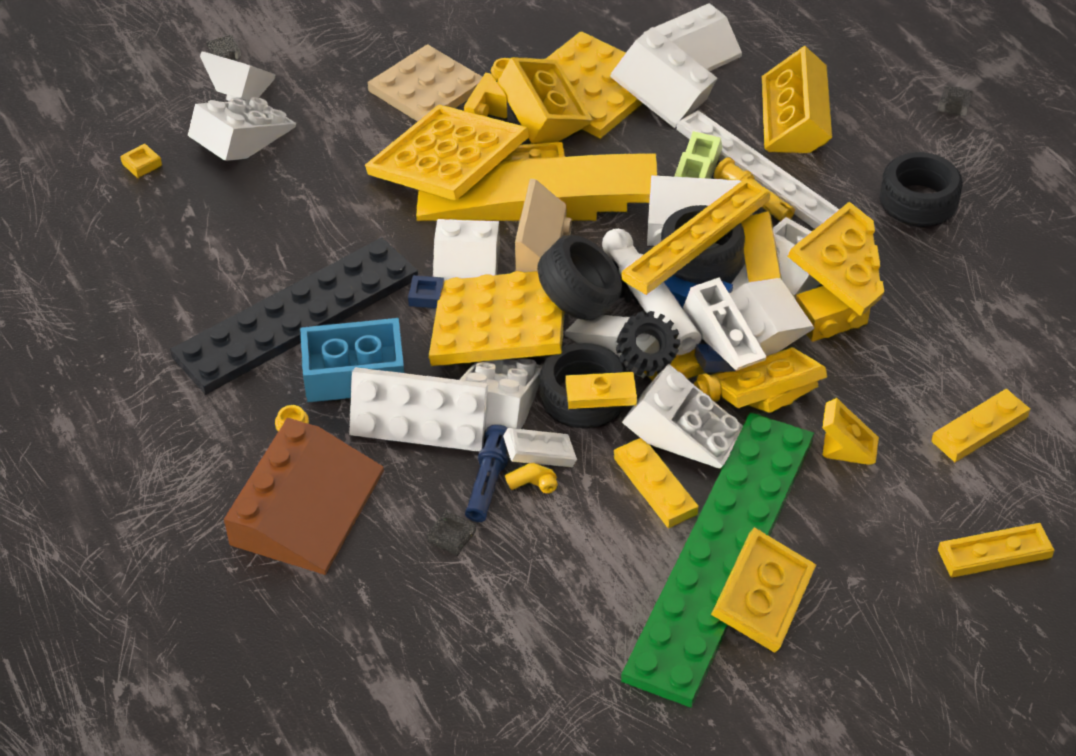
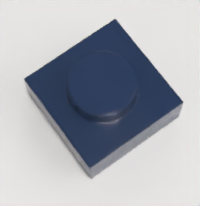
M413 275L408 296L409 306L437 308L444 285V277Z
M696 344L694 356L704 373L736 371L709 344Z

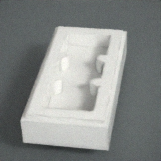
M507 428L503 435L512 462L573 467L577 460L568 434Z

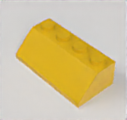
M803 46L762 76L764 148L768 152L811 153L832 139L827 65L806 46Z

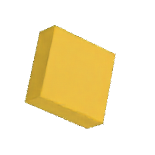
M146 144L120 156L122 164L137 178L162 166L161 157Z

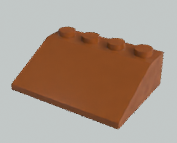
M287 418L224 518L229 545L326 575L382 476L384 467L322 428Z

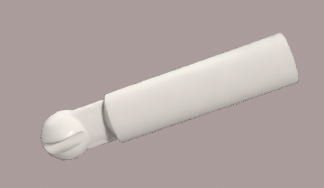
M624 229L610 230L603 238V250L618 264L621 277L622 271L643 256V254L637 252L633 246L631 235ZM664 282L647 295L626 283L646 313L655 311L654 318H658L661 313L665 315L663 322L667 323L671 320L674 323L671 330L678 329L679 335L676 339H680L677 355L689 353L696 347V344L700 343V332Z

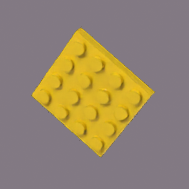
M579 32L546 59L558 61L593 119L591 124L582 128V130L601 139L643 103L610 77L611 72L626 52L584 32Z
M438 105L365 164L368 175L456 201L528 139V129L517 124Z
M515 271L510 274H485L479 277L462 279L455 277L444 280L440 300H438L429 351L431 366L561 354L564 311L556 306L545 293L539 281L538 271Z

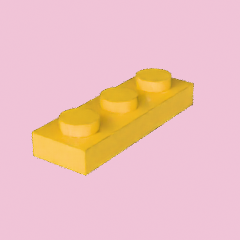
M1005 389L935 431L931 442L951 460L957 462L1028 418L1030 408L1008 389Z
M639 438L614 449L615 461L668 529L698 515L699 506L653 448L643 439Z

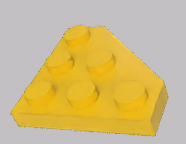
M850 202L790 249L788 258L860 316L881 300L884 294L883 281H880L879 276L880 260L878 247L875 245L873 237L875 232L874 221Z

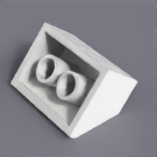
M710 3L654 27L709 72L742 56L741 49L727 17Z
M651 27L633 43L610 75L612 79L674 128L677 127L678 121L689 116L708 99L717 80L716 76L654 27Z
M651 175L647 246H656L661 242L663 225L674 212L689 206H709L741 181Z

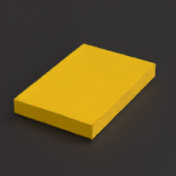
M791 347L768 355L764 361L735 372H718L709 376H716L719 380L721 397L735 407L741 408L827 378L825 366Z
M754 527L744 543L711 615L775 653L783 643L816 564Z

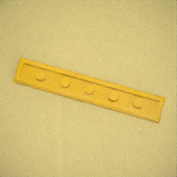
M745 178L622 271L621 280L645 295L649 294L770 200L771 192Z

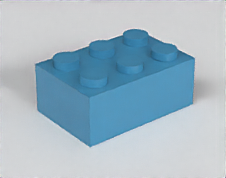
M399 318L300 328L303 380L307 402L351 398L352 371L355 367L404 373Z

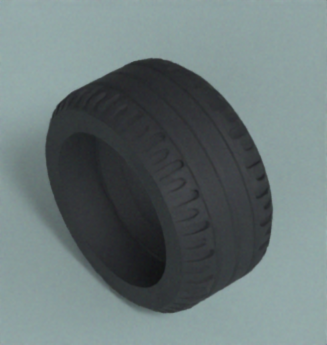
M912 152L901 155L890 161L883 172L880 188L882 207L891 217L910 226L930 227L942 224L949 220L958 209L963 188L962 176L955 165L936 154ZM921 185L937 191V193H918L907 189L905 186Z
M689 206L674 212L663 225L661 241L708 206ZM739 223L715 242L722 246L704 250L673 275L684 281L702 284L716 278H720L723 281L731 277L739 269L743 260L745 233L742 224Z
M565 235L559 238L539 259L537 270L542 288L556 306L572 317L594 320L608 310L621 295L622 282L615 264L599 246L584 237Z
M577 343L562 347L561 354L550 355L546 359L540 372V397L544 409L557 422L573 428H595L611 422L621 413L624 406L568 409L567 392L560 385L566 382V376L627 372L624 363L620 362L618 355L600 345Z

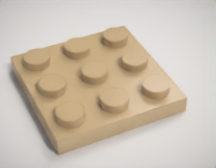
M427 44L367 83L369 92L418 122L438 105L456 108L467 101L482 79V76Z

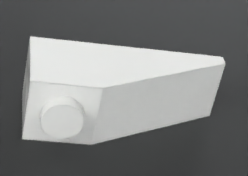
M720 278L690 288L683 310L700 332L701 338L737 371L766 359L765 353Z
M601 315L594 320L577 319L565 331V336L577 343H591L606 347V349H610L620 357L622 353L616 352L618 345L616 340L625 322L630 317ZM643 333L636 337V344L642 351L649 354L659 351L660 344L652 335ZM627 360L623 362L626 367L628 365ZM633 366L631 372L636 374L637 368ZM643 372L640 377L644 378L646 374Z

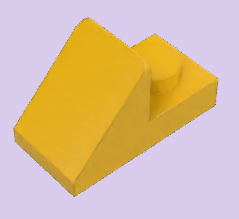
M485 72L464 105V111L486 117L489 114L507 118L506 94L493 76Z
M838 398L826 402L822 427L826 432L823 457L867 465L876 463L879 437Z

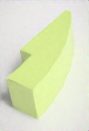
M693 131L686 152L682 153L674 177L711 179L722 151L721 138Z

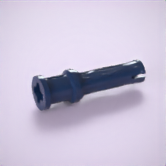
M491 425L486 429V443L478 454L480 468L468 507L465 511V516L474 522L486 520L499 473L508 464V449L503 437L508 427L503 425ZM484 482H487L484 495H481Z

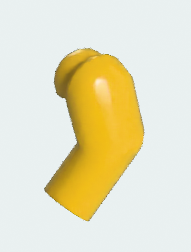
M529 463L505 475L511 490L531 483L538 486L543 493H552L558 486L556 474L551 469L536 463Z

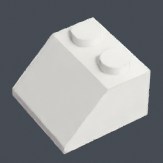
M437 219L434 239L433 277H444V280H449L455 277L462 279L479 277L485 274L497 275L500 252L499 221Z
M781 278L745 283L729 293L766 356L779 352L814 329V326Z

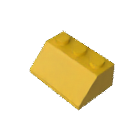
M511 57L497 83L506 94L507 101L521 126L527 127L531 143L559 142L591 124L593 119L557 60Z

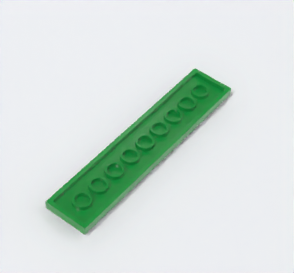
M749 413L730 455L621 673V682L692 708L729 627L728 624L714 617L711 613L749 533L755 527L766 535H771L812 445L814 432L758 414Z

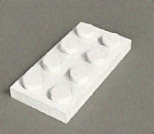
M355 367L352 371L349 435L480 451L484 448L488 383Z

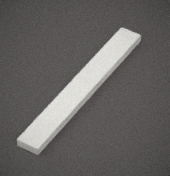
M699 110L677 122V130L689 139L693 131L720 137L722 151L719 161L730 157L735 161V165L743 171L749 170L759 184L777 195L784 202L795 208L794 214L814 229L839 210Z

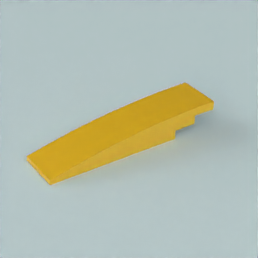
M656 154L588 155L500 163L456 201L419 190L416 218L417 221H437V219L520 221L529 180L536 179L566 204V218H571L572 221H597V212H627V203H650L651 175L657 176Z

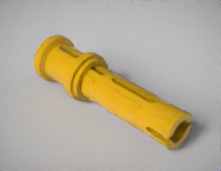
M730 157L723 159L714 171V179L742 181L747 178L763 187L755 180V177L749 170L743 171L735 165V161ZM772 192L770 193V200L761 206L762 209L766 212L769 211L780 222L785 217L791 219L795 213L793 206L784 202Z

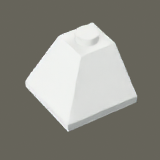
M201 52L200 57L216 91L227 94L226 100L228 101L230 99L251 100L252 97L258 98L274 81L275 74L210 53Z

